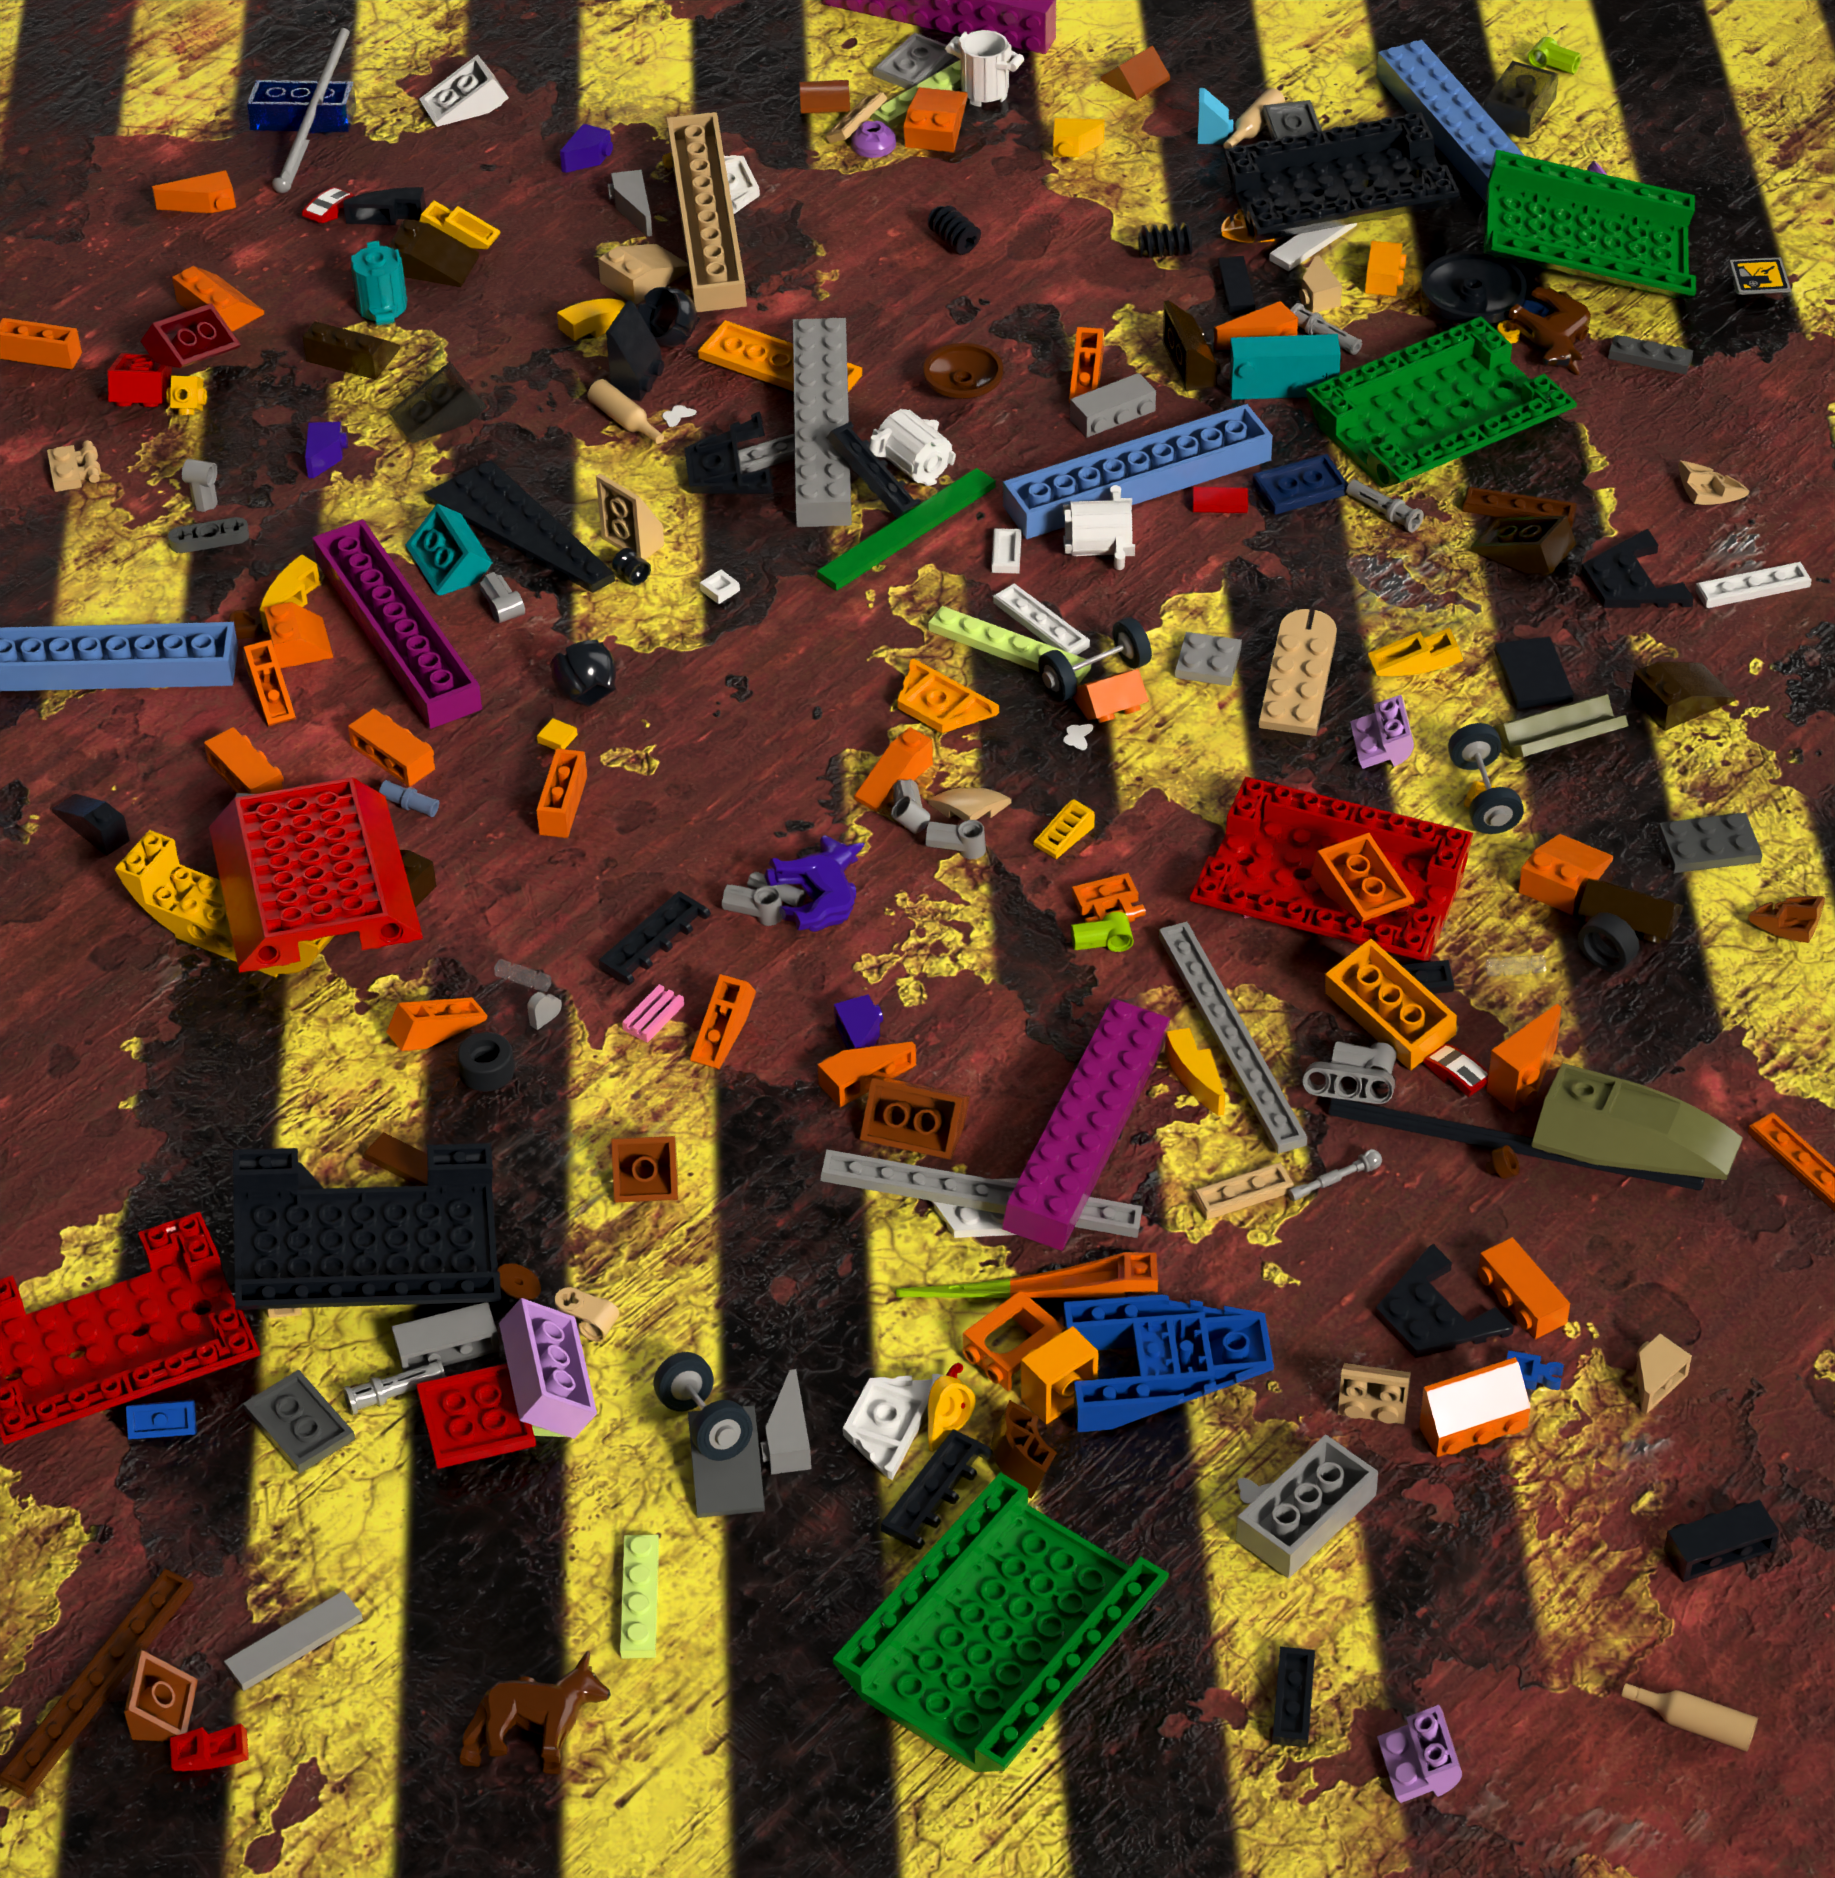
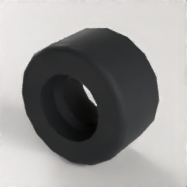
M492 1032L475 1033L467 1037L459 1045L457 1051L461 1080L466 1086L477 1091L486 1092L497 1090L505 1086L512 1079L515 1070L511 1044L505 1037ZM491 1060V1062L479 1063L481 1061Z

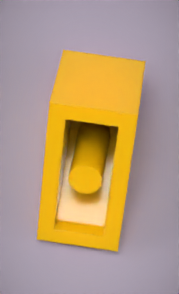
M1055 118L1053 157H1079L1103 144L1105 119Z

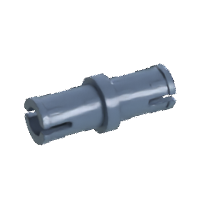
M385 780L379 790V793L383 794L386 799L400 804L402 809L405 810L413 809L434 817L439 808L438 799L420 794L413 787L405 788Z

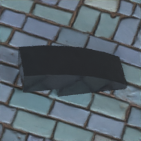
M424 187L379 190L345 199L343 206L346 224L396 225L398 219L420 220L421 214L426 209Z

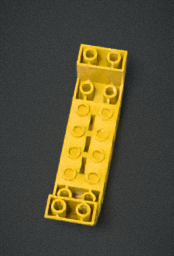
M149 830L116 866L115 871L122 883L144 910L173 932L175 938L237 962L220 880L180 865L175 840ZM335 935L318 938L313 941L298 942L301 962L290 963L285 966L279 965L262 968L258 971L273 977H277L278 974L300 972L311 965Z

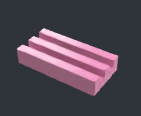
M659 984L622 1022L623 1030L648 1043L684 1006V997L681 995L674 996V992L670 989L667 992L664 991V986ZM669 1002L670 1004L658 1015V1012ZM649 1021H652L643 1031L641 1030Z

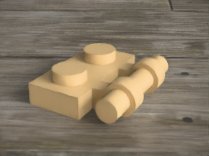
M84 441L81 451L75 452L74 445L47 450L55 492L82 487L81 480L89 479L92 483L99 481L101 468L100 464L96 461L98 458L97 449L91 441Z

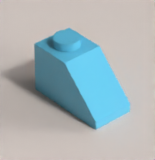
M1199 88L1198 144L1224 145L1228 140V134H1233V119H1229V109L1205 88Z

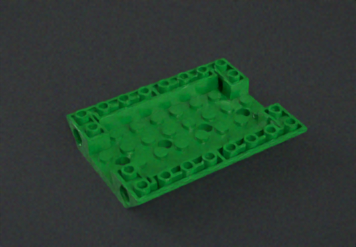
M1481 316L1306 389V395L1319 428L1381 488L1401 483L1577 407V402L1547 375L1542 374L1530 379L1511 362L1512 344Z

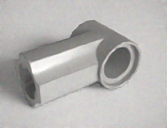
M188 458L183 464L182 480L185 483H189L193 505L197 511L201 512L214 509L218 503L214 485L217 478L216 464Z
M495 572L485 575V578L480 582V590L490 604L495 621L502 623L525 615L524 603L518 591L512 592L502 575H497Z
M911 779L899 780L893 785L895 804L892 807L891 816L910 832L917 834L929 823L930 813L922 807L917 783Z
M967 820L960 825L929 822L925 839L927 847L957 850L967 859H977L985 854V831L981 822Z
M727 884L722 899V908L724 910L756 916L757 920L766 926L776 925L783 919L779 912V908L782 906L781 896L776 887L763 886L756 890Z
M1337 1041L1334 1046L1331 1063L1384 1070L1392 1074L1397 1052L1394 1047L1386 1043H1374L1369 1048ZM1383 1081L1373 1082L1375 1084H1385Z

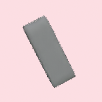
M1314 1062L1305 1071L1303 1086L1309 1094L1315 1096L1384 1104L1392 1098L1395 1080L1389 1072L1384 1070ZM1320 1072L1325 1076L1326 1082L1322 1085H1316L1311 1082L1310 1074ZM1345 1076L1353 1077L1357 1082V1087L1346 1089L1342 1086L1341 1079ZM1375 1081H1383L1388 1085L1389 1090L1386 1093L1379 1094L1373 1090L1372 1084Z

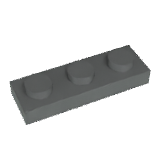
M1615 335L1609 350L1608 359L1687 375L1693 350Z

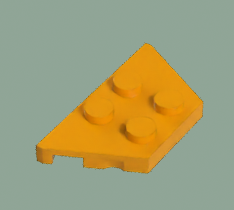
M914 658L910 660L909 672L905 676L903 690L900 691L897 700L899 710L941 733L999 714V705Z

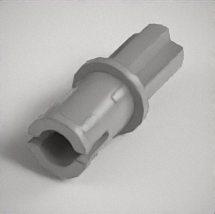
M759 872L750 874L747 882L749 888L757 890L760 887L768 886L764 874ZM788 884L773 886L779 890L781 901L794 907H801L806 898L805 890Z

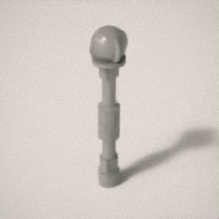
M1370 1149L1364 1155H1358V1160L1340 1170L1334 1169L1317 1177V1180L1309 1184L1289 1189V1197L1294 1202L1319 1187L1323 1189L1341 1181L1342 1177L1355 1171L1363 1170L1367 1173L1377 1169L1382 1163V1156L1378 1151Z

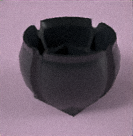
M657 287L650 290L644 296L646 303L639 304L638 311L659 347L685 345L701 319L697 315L692 299L683 291L673 287ZM676 317L675 325L669 330L670 325Z
M587 640L566 647L565 655L562 653L556 654L550 663L552 681L559 693L568 700L590 707L616 690L614 685L617 671L616 662L612 653L605 647L603 642L599 644L598 640Z

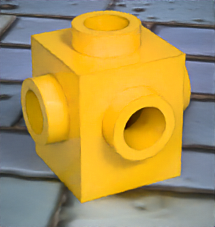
M171 376V387H168L166 395L170 408L178 410V415H194V411H203V405L207 402V391L203 389L204 379L198 376Z

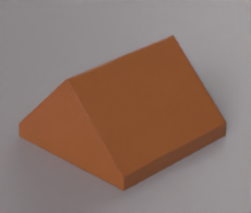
M1153 45L1101 76L1102 82L1136 101L1170 80V74Z
M675 1136L611 1139L614 1203L678 1200V1159Z
M143 1650L137 1653L124 1711L132 1740L170 1741L171 1737L186 1733L188 1730L198 1679Z

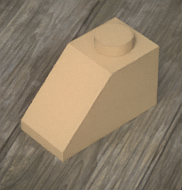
M1315 256L1302 278V289L1299 291L1302 304L1306 305L1312 313L1341 306L1342 285L1320 256Z
M1659 1334L1651 1342L1646 1341L1643 1343L1636 1354L1638 1358L1636 1378L1641 1411L1645 1414L1651 1411L1679 1385L1689 1373L1692 1355L1662 1334Z

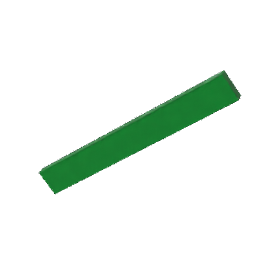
M975 468L817 570V578L835 591H838L996 488V480Z

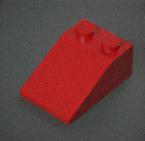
M121 353L108 369V402H116L117 406H131L132 403H143L144 407H158L166 399L172 366L154 362L149 354Z

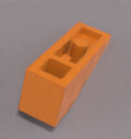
M226 170L152 186L157 210L216 213L236 208L233 187Z
M1281 301L1214 327V349L1216 351L1230 350L1231 338L1295 336L1298 330V317Z
M1077 327L1069 403L1070 399L1099 388L1105 343L1104 329Z
M271 639L244 646L243 659L267 725L272 726L296 719Z
M911 727L905 730L891 742L854 795V799L875 812L882 809L893 799V785L899 780L911 779L914 781L933 765L932 739Z
M719 974L690 1058L691 1062L720 1070L747 1020L756 994V990L749 982Z
M472 997L402 1002L397 1004L386 1033L401 1051L428 1049L486 1021L488 1015Z
M913 1042L843 1050L818 1064L819 1086L839 1107H842L868 1093L871 1078L881 1076L893 1079L915 1067L916 1045Z

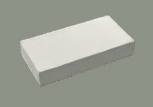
M995 528L992 573H1020L1021 529Z

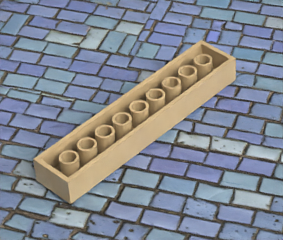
M717 112L667 118L669 144L692 295L697 312L747 307L745 280Z

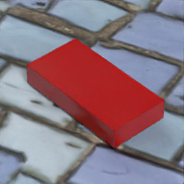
M1193 487V512L1248 513V488Z

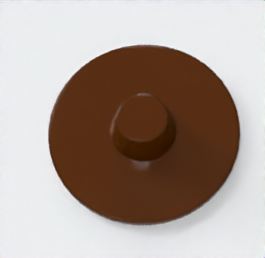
M509 1263L500 1266L496 1271H500L501 1289L509 1296L518 1300L523 1298L529 1301L539 1296L541 1292L540 1281L529 1269L518 1264Z

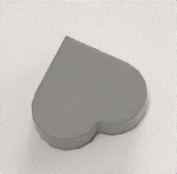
M537 992L532 995L528 1002L530 1026L539 1030L554 1019L561 1010V1000L552 994L546 995L543 992Z

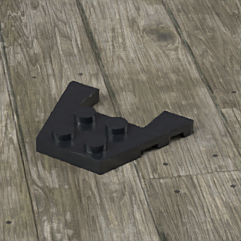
M760 412L752 414V419L743 424H740L738 421L730 425V430L719 436L714 433L684 448L689 487L692 493H774L769 468L742 474L738 442L765 436L763 419Z
M1649 529L1641 531L1582 564L1581 572L1604 608H1640L1641 603H1655L1657 608H1668V603H1682V607H1693L1694 598L1684 582L1656 588L1637 560L1639 557L1658 552L1659 545Z
M1435 1244L1427 1248L1376 1306L1375 1316L1415 1358L1456 1349V1345L1472 1341L1474 1344L1486 1342L1488 1337L1501 1335V1338L1511 1336L1514 1326L1496 1307L1467 1322L1430 1283L1451 1271L1452 1262Z

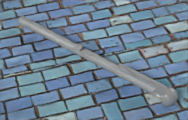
M346 28L340 29L279 178H274L272 181V186L278 193H286L291 189L310 141L306 138L315 118L316 107L318 103L320 105L323 103L324 94L350 34V31Z

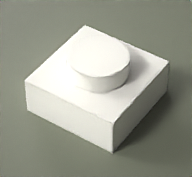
M722 570L717 571L700 582V591L718 604L740 591L739 582Z

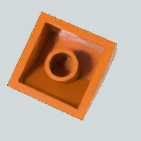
M293 602L263 607L268 635L272 641L280 669L333 658L323 617Z
M1139 669L1121 672L1077 686V693L1072 697L1087 720L1098 719L1099 723L1114 719V713L1121 710L1124 711L1125 715L1141 710L1140 704L1149 702Z

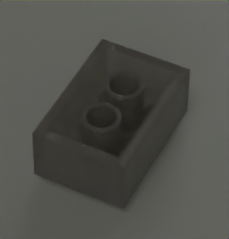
M1512 61L1484 100L1483 109L1503 132L1529 138L1556 99L1559 73Z

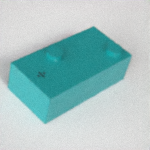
M1338 334L1231 338L1229 368L1231 400L1307 397V388L1340 374L1341 352Z

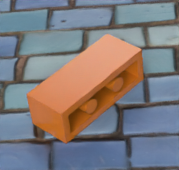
M3 318L0 322V359L73 370L82 354L77 328Z
M373 708L348 726L351 747L408 787H411L435 770L432 747L427 742H422L413 736L408 729H403L393 722L388 715H383Z
M234 727L204 742L208 764L237 793L259 794L283 789L282 782L284 778L279 768L273 767L267 761L264 753L260 750L257 751L252 746L249 738L246 735H241Z
M556 748L536 810L539 835L569 837L587 780L585 751Z
M1513 1237L1480 1253L1478 1268L1480 1280L1484 1285H1489L1497 1295L1501 1305L1513 1313L1519 1326L1523 1330H1527L1535 1340L1568 1323L1570 1302Z

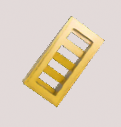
M1072 799L1034 840V846L1057 859L1094 828V811ZM1052 838L1053 840L1057 841L1059 844H1058V845L1054 844L1053 842L1050 841V839Z

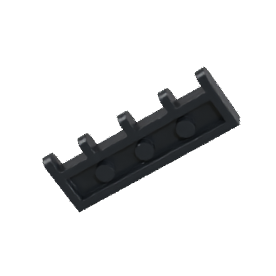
M851 421L832 430L826 438L833 445V448L842 455L850 464L852 470L865 481L869 489L880 498L897 519L922 503L919 498L914 500L904 489L906 483L903 480L898 482L886 468L888 463L885 460L880 462L868 448L870 446L869 441H862L852 430L854 425Z
M678 891L598 959L599 968L624 984L631 985L634 982V977L631 973L639 966L648 970L653 965L650 960L653 954L659 949L669 952L673 948L670 940L680 931L686 935L690 934L693 931L690 923L698 916L707 919L711 915L710 910Z
M953 1429L882 1521L881 1531L917 1550H921L925 1545V1541L918 1536L926 1524L933 1528H938L942 1521L935 1515V1512L944 1501L956 1504L960 1497L953 1491L954 1487L962 1477L973 1481L977 1476V1471L970 1466L978 1456L987 1460L990 1459L993 1455V1450L987 1445Z

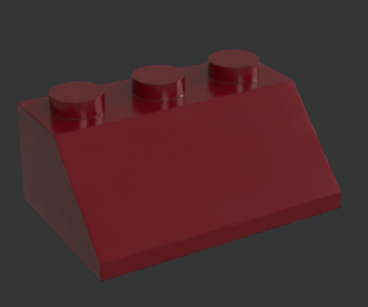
M212 303L152 323L140 341L154 362L177 368H183L237 349L241 345Z

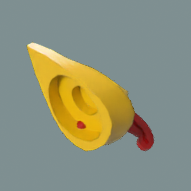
M960 1363L952 1365L946 1376H940L931 1387L928 1398L929 1451L933 1452L940 1447L953 1429L956 1431L961 1429L974 1412L976 1404L974 1393L966 1384L957 1379V1373L963 1370V1365Z

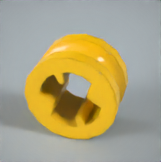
M1508 320L1500 322L1497 326V331L1511 344L1519 341L1520 330H1508L1505 328Z

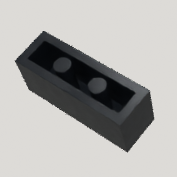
M1759 1499L1750 1503L1737 1504L1732 1509L1718 1514L1710 1513L1702 1519L1688 1524L1681 1523L1674 1526L1671 1530L1667 1531L1664 1552L1682 1582H1686L1774 1552L1779 1529Z

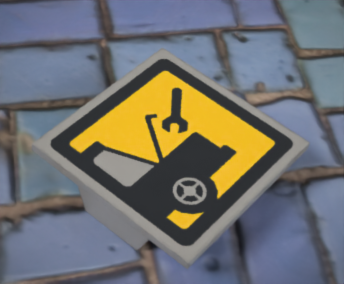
M1781 257L1729 260L1737 294L1791 292Z

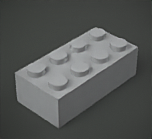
M1325 1434L1237 1516L1236 1541L1289 1579L1376 1496L1378 1471Z

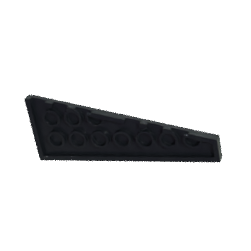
M492 460L424 492L425 501L428 504L432 502L438 503L461 513L468 525H475L481 528L485 535L512 550L515 548L520 549L531 560L536 558L544 562L547 569L566 574L569 581L592 593L615 582V574Z

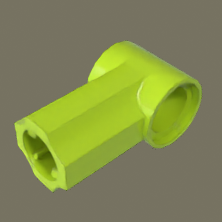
M1551 37L1541 38L1528 54L1529 62L1536 68L1550 66L1573 75L1577 72L1582 57L1578 52L1558 46L1557 42Z
M1122 912L1109 913L1102 921L1071 925L1074 950L1108 946L1111 951L1123 952L1128 950L1134 943L1128 916Z

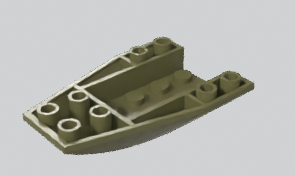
M1562 1063L1545 1098L1532 1147L1594 1165L1727 1180L1743 1138L1709 1114L1668 1094L1624 1079Z

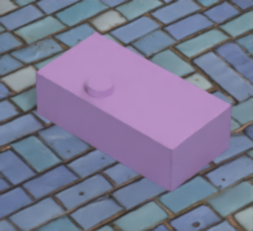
M520 1298L499 1323L519 1421L575 1439L597 1414L576 1319L574 1316Z

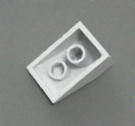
M477 54L419 100L434 124L438 127L488 114L495 108L500 107L509 97L494 74Z

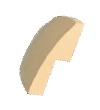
M1681 460L1678 466L1683 486L1694 504H1722L1741 499L1749 494V490L1744 485L1728 475L1724 477L1714 472L1713 469Z
M957 788L930 798L928 803L948 818L957 815L962 820L967 821L977 820L984 814L992 818L1011 804V799L999 792L985 788Z

